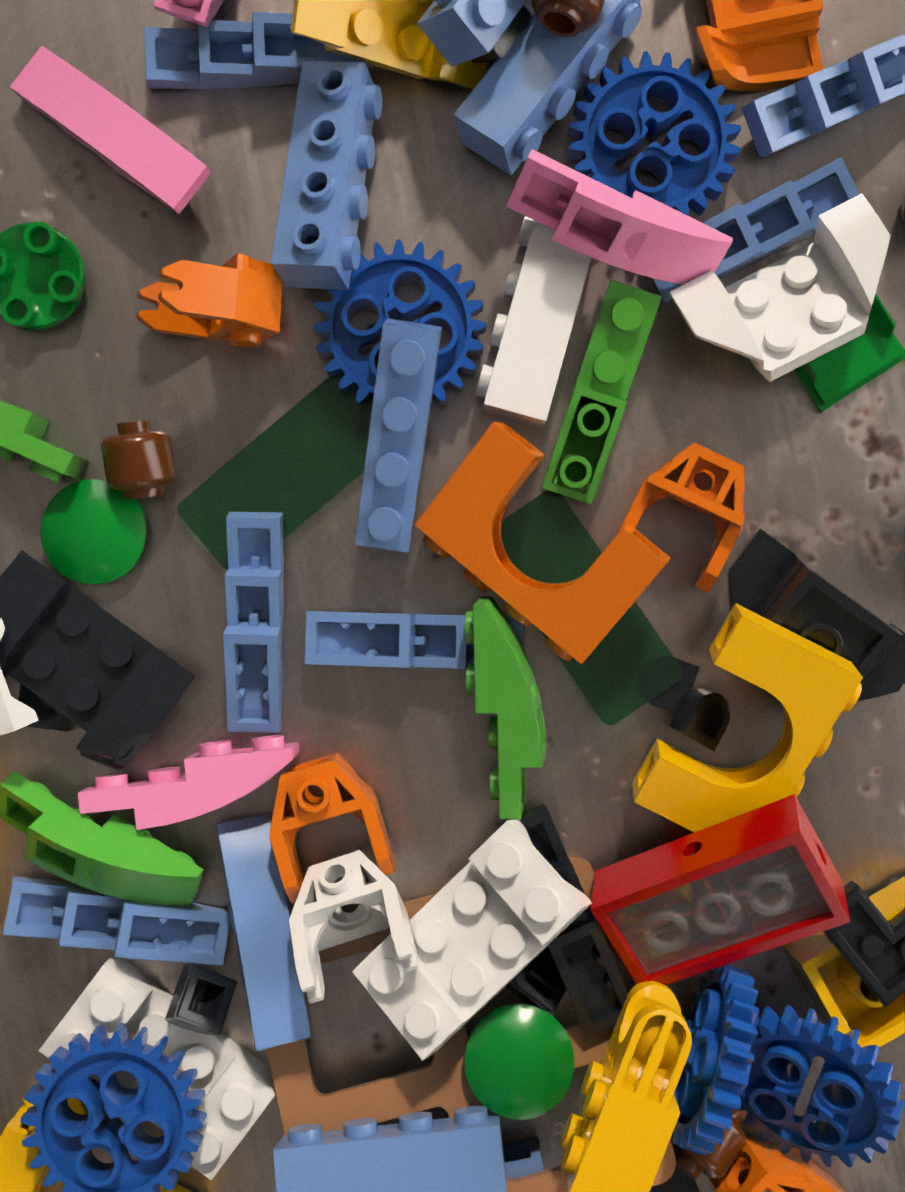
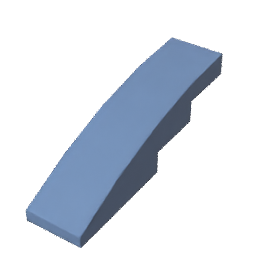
M252 12V22L212 20L208 27L198 24V29L144 27L147 89H225L298 84L302 61H361L326 51L325 43L291 33L293 14Z
M905 34L861 51L845 61L813 73L790 86L743 106L741 109L759 158L761 159L905 95Z
M842 157L793 183L789 180L743 206L741 203H738L703 222V224L733 238L731 246L714 272L719 280L815 234L819 215L858 196V190ZM654 279L664 303L667 304L673 301L669 296V292L682 285Z
M229 512L226 517L228 570L224 576L227 627L223 633L227 732L280 733L282 728L284 655L283 513Z
M306 611L305 664L467 669L468 664H474V644H467L465 641V615ZM507 616L525 650V626L513 617Z
M269 813L215 823L231 926L235 935L254 1047L256 1051L310 1038L311 1034L304 992L301 990L295 968L289 924L290 914L285 889L269 838L271 827Z
M13 876L3 935L59 939V946L114 950L116 958L223 966L231 920L229 910L194 902L190 906L134 902L105 895L78 886L72 882Z

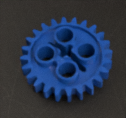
M647 51L643 52L639 66L634 68L625 56L621 58L618 76L609 68L604 67L599 78L600 86L588 82L583 95L586 101L576 102L573 116L579 121L570 122L567 133L569 138L576 141L569 144L567 158L582 160L574 166L573 170L630 198L636 190L689 216V208L700 216L708 207L706 198L716 201L724 190L720 182L728 183L735 172V169L728 163L736 160L741 148L729 142L736 139L741 131V126L727 124L726 122L731 118L736 106L735 104L719 105L718 101L726 89L724 85L716 86L710 90L705 86L711 72L710 70L706 69L696 77L689 74L692 61L690 58H687L679 69L672 68L670 52H665L658 66L652 64L651 57ZM651 98L661 99L668 104L670 111L661 113L654 111L649 106L647 100ZM683 114L691 116V119L670 129L662 145L653 142L661 137L673 125L674 121ZM609 129L620 130L627 136L628 142L624 144L612 143L606 138L604 132ZM645 138L647 141L653 142L639 153L625 169L619 171L615 168L616 164H620L635 156L640 151ZM690 140L699 146L701 154L696 156L686 154L681 150L679 141ZM639 171L652 172L658 178L659 186H643L637 180L635 173Z
M401 239L396 240L393 254L390 255L385 254L379 242L374 243V259L368 261L361 254L358 269L351 272L349 290L325 289V292L333 299L332 302L316 303L317 312L323 317L328 318V321L314 324L313 330L316 335L329 338V340L318 345L316 350L320 357H335L324 369L329 377L344 373L338 385L339 390L343 394L355 386L359 388L356 395L357 405L363 406L371 396L374 397L381 342L365 355L360 354L359 349L364 345H370L381 340L383 323L387 319L440 326L451 335L450 343L446 347L439 349L432 395L442 406L446 404L444 387L448 385L458 392L463 390V383L458 376L459 371L471 375L475 374L477 366L467 355H483L484 345L471 338L472 336L486 333V322L472 319V317L483 311V300L467 301V298L475 291V282L470 280L458 284L457 281L462 272V265L457 263L447 270L443 269L444 251L439 250L428 260L424 258V245L422 242H418L412 255L405 254ZM410 282L420 285L424 290L423 296L413 303L400 301L395 296V293L402 284ZM435 303H439L442 306L438 312L419 317L427 311L428 307ZM362 309H370L378 315L376 324L366 331L357 330L350 325L352 316Z
M728 964L709 970L707 978L702 977L699 993L694 992L692 1009L691 1011H686L685 1019L692 1037L691 1051L674 1092L680 1115L672 1133V1142L680 1148L704 1156L706 1152L713 1154L715 1144L722 1145L724 1129L730 1131L732 1128L733 1109L740 1110L741 1108L740 1095L748 1086L751 1063L754 1061V1054L750 1052L751 1044L758 1036V1030L753 1029V1024L759 1014V1008L754 1007L758 995V990L753 989L755 979L749 976V971Z
M786 1005L782 1018L770 1007H765L761 1019L757 1017L753 1024V1029L758 1030V1036L751 1044L750 1052L754 1054V1061L751 1063L749 1083L740 1095V1110L747 1111L743 1124L745 1126L760 1125L763 1128L760 1139L762 1141H768L773 1137L781 1141L780 1150L784 1154L789 1152L792 1147L799 1149L802 1160L806 1163L809 1162L813 1153L820 1156L826 1167H831L834 1156H838L850 1168L853 1167L856 1155L865 1162L871 1163L874 1151L885 1154L889 1140H896L904 1101L899 1099L902 1084L895 1080H890L894 1068L892 1063L876 1062L879 1047L877 1045L861 1047L857 1044L860 1035L858 1029L851 1030L846 1034L838 1031L839 1021L837 1017L833 1016L824 1025L818 1022L817 1014L811 1008L808 1010L805 1019L798 1018L791 1005ZM816 1056L822 1057L824 1063L814 1085L803 1116H797L794 1113V1109L813 1059Z
M120 1023L111 1039L108 1038L103 1026L99 1025L91 1033L90 1042L81 1033H78L68 1043L69 1050L59 1046L49 1057L52 1065L44 1063L34 1077L39 1084H34L25 1094L24 1098L35 1106L29 1107L20 1119L21 1123L35 1127L24 1138L22 1145L25 1147H39L40 1149L29 1164L30 1167L38 1168L47 1165L50 1169L42 1185L48 1187L60 1180L65 1184L62 1192H160V1185L172 1191L179 1178L177 1171L187 1173L194 1159L190 1152H198L203 1136L195 1130L203 1128L207 1118V1113L195 1109L201 1105L205 1097V1090H189L188 1088L198 1074L197 1069L181 1072L178 1068L185 1052L181 1050L168 1057L164 1053L168 1042V1037L166 1036L159 1039L154 1046L147 1044L148 1028L144 1026L135 1039H128L125 1023ZM127 1071L133 1074L138 1081L139 1087L133 1089L122 1086L117 1080L116 1072ZM91 1075H97L100 1079V1084L91 1078ZM67 1098H77L83 1101L87 1107L88 1114H77L72 1111L68 1105ZM141 1122H155L162 1128L164 1135L153 1137L146 1134L142 1129ZM101 1148L108 1151L114 1162L103 1163L97 1160L93 1155L92 1149ZM129 1151L134 1157L138 1158L139 1160L134 1161L131 1158Z

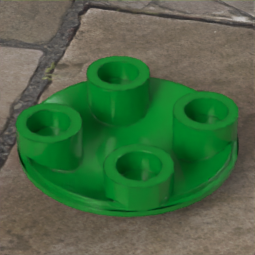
M44 222L22 223L0 233V318L13 326L27 330L51 328L66 320L78 307L85 290V266L77 247L65 234Z
M87 479L66 486L51 499L41 520V543L49 562L65 577L83 584H104L126 577L139 560L146 542L147 530L142 505L136 499H123L122 491L111 489L105 480Z
M529 1003L509 1004L491 1011L479 1021L468 1039L465 1050V1071L469 1085L478 1100L499 1116L514 1120H527L549 1112L563 1099L573 1078L574 1052L567 1032L551 1014Z

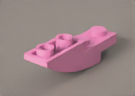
M533 149L526 159L506 207L555 230L552 240L570 249L636 274L681 285L711 270L715 272L733 241L732 237L635 190L630 198Z
M284 735L256 737L252 739L253 747L232 749L231 740L206 742L199 744L198 753H194L184 759L185 775H181L180 767H166L148 771V779L128 781L127 772L95 776V784L78 792L80 814L134 808L136 830L165 826L192 819L241 798L272 778L299 754V742L285 743Z

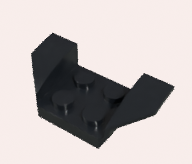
M759 529L729 569L733 606L737 603L851 661L863 677L860 682L862 690L857 701L898 692L905 683V632L894 624H888L804 564L799 556L762 529Z

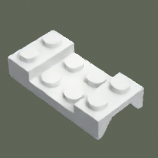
M517 819L507 820L468 858L470 862L410 919L419 968L408 972L404 971L402 961L398 959L390 934L352 971L422 1061L437 1052L592 904L584 893L565 881L533 846L526 828Z
M113 954L97 972L39 1049V1052L49 1058L59 1046L69 1050L68 1043L78 1033H81L90 1042L91 1033L99 1025L103 1026L109 1039L112 1038L114 1031L120 1023H125L128 1039H135L143 1026L148 1028L147 1044L154 1046L163 1036L168 1037L164 1053L170 1057L174 1053L183 1050L185 1055L178 1067L180 1071L183 1072L195 1068L198 1071L194 1082L188 1087L189 1090H205V1097L201 1105L195 1109L207 1113V1118L203 1128L195 1130L203 1136L198 1152H190L194 1157L191 1166L209 1180H212L276 1095L270 1068L223 1032L220 1035H207L167 1022L165 1017L173 995L126 959L116 958ZM127 1071L116 1072L117 1080L122 1086L133 1089L139 1087L138 1081L133 1074ZM94 1074L91 1075V1078L95 1079L100 1084L99 1077ZM150 1121L152 1124H154L156 1127L162 1130V1128L158 1124Z

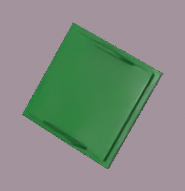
M876 293L864 334L793 370L820 413L905 359V349L894 334L896 324Z

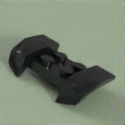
M21 550L0 576V618H2L5 626L0 641V667L4 678L6 679L8 674L86 731V734L75 748L80 751L81 756L116 770L123 769L144 746L196 676L25 551Z

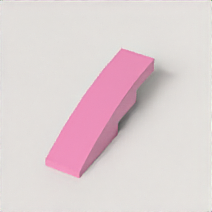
M43 46L38 49L10 86L23 101L53 120L67 135L100 156L110 168L178 214L181 213L212 173L205 164L163 131Z

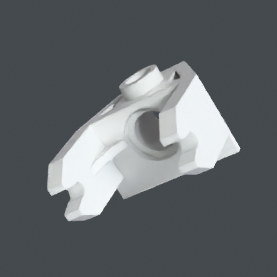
M358 850L308 867L289 918L295 968L302 992H307L310 1004L324 1000L325 988L319 951L390 928L399 961H402L404 971L408 972L419 968L417 951L406 907L395 884L371 860ZM343 877L341 881L334 883L336 879ZM359 904L358 908L352 913L342 910V906Z

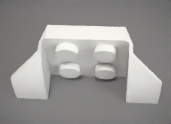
M860 194L818 216L813 243L725 288L714 271L711 270L670 291L669 296L696 338L749 358L755 368L771 382L865 333L891 235L863 194Z

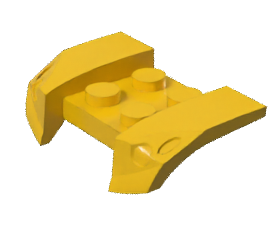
M295 0L291 33L325 43L326 51L416 79L443 80L472 90L487 72L488 61L473 64L471 60L451 66L417 25L434 0Z

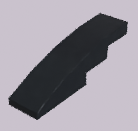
M543 803L523 812L522 818L519 821L526 828L533 846L565 881L584 893L546 805ZM507 820L496 824L497 829H499ZM589 906L548 945L587 1038L616 1025L628 995L599 923Z

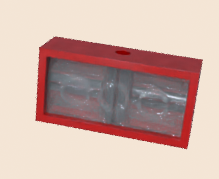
M795 794L596 870L590 910L636 984L645 981H655L668 985L850 922L843 881Z

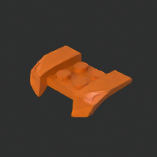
M706 0L711 26L703 25L696 27L695 50L702 65L710 69L711 79L716 86L724 85L725 90L761 92L790 86L824 69L817 33L820 29L819 16L823 11L822 0Z

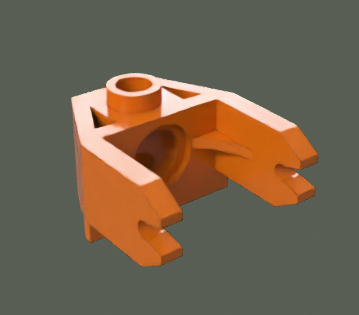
M237 253L222 266L180 260L159 271V277L177 284L158 281L137 292V298L152 302L156 306V310H142L136 313V319L152 332L200 339L229 340V344L246 348L260 347L261 342L280 333L282 279L270 263L254 260L245 254Z
M695 442L643 481L618 533L628 523L636 528L646 509L658 500L667 497L711 517L715 525V545L694 586L709 593L743 528L744 466ZM696 474H704L710 479L711 485L708 491H702L696 487L694 482Z
M339 752L290 766L279 778L269 838L290 903L296 902L304 880L295 848L297 831L302 826L342 814L351 813L355 815L367 827L379 869L385 875L395 873L396 864L374 790L362 781ZM309 785L320 787L324 796H313L309 791Z
M747 1137L745 1147L727 1173L719 1179L709 1178L714 1192H764L765 1190L768 1192H846L811 1159L808 1163L803 1162L799 1149L792 1147L789 1152L784 1154L780 1150V1144ZM749 1169L744 1175L738 1176L740 1171Z

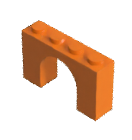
M493 422L414 525L425 533L422 539L432 551L444 558H448L451 555L466 568L463 574L474 586L484 592L492 589L507 602L504 605V609L511 617L524 626H529L532 623L548 637L545 642L554 653L567 661L574 658L582 665L668 563L671 557L628 523L620 530L586 573L577 579L565 583H544L522 573L512 563L505 551L501 533L502 519L512 497L546 455L505 422Z

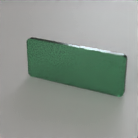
M344 373L325 379L179 503L177 507L179 516L226 571L228 570L226 517L229 512L283 513L284 540L364 472L373 396L363 406H359L356 402L359 388L355 386L343 394L339 390L338 385Z
M546 490L502 520V541L508 557L522 573L540 582L565 583L577 579L586 573L602 553L563 495ZM636 601L582 665L574 658L567 661L558 656L599 718L607 725H614L680 681L683 674L680 665ZM541 631V633L543 634V636H544L545 638H547L548 636L545 635V634Z

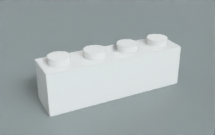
M524 216L518 239L519 244L527 246L522 265L514 262L511 264L503 293L513 296L508 316L497 314L489 345L499 347L494 367L483 365L475 395L485 398L482 413L542 429L548 417L591 257L553 241L552 238L555 230Z

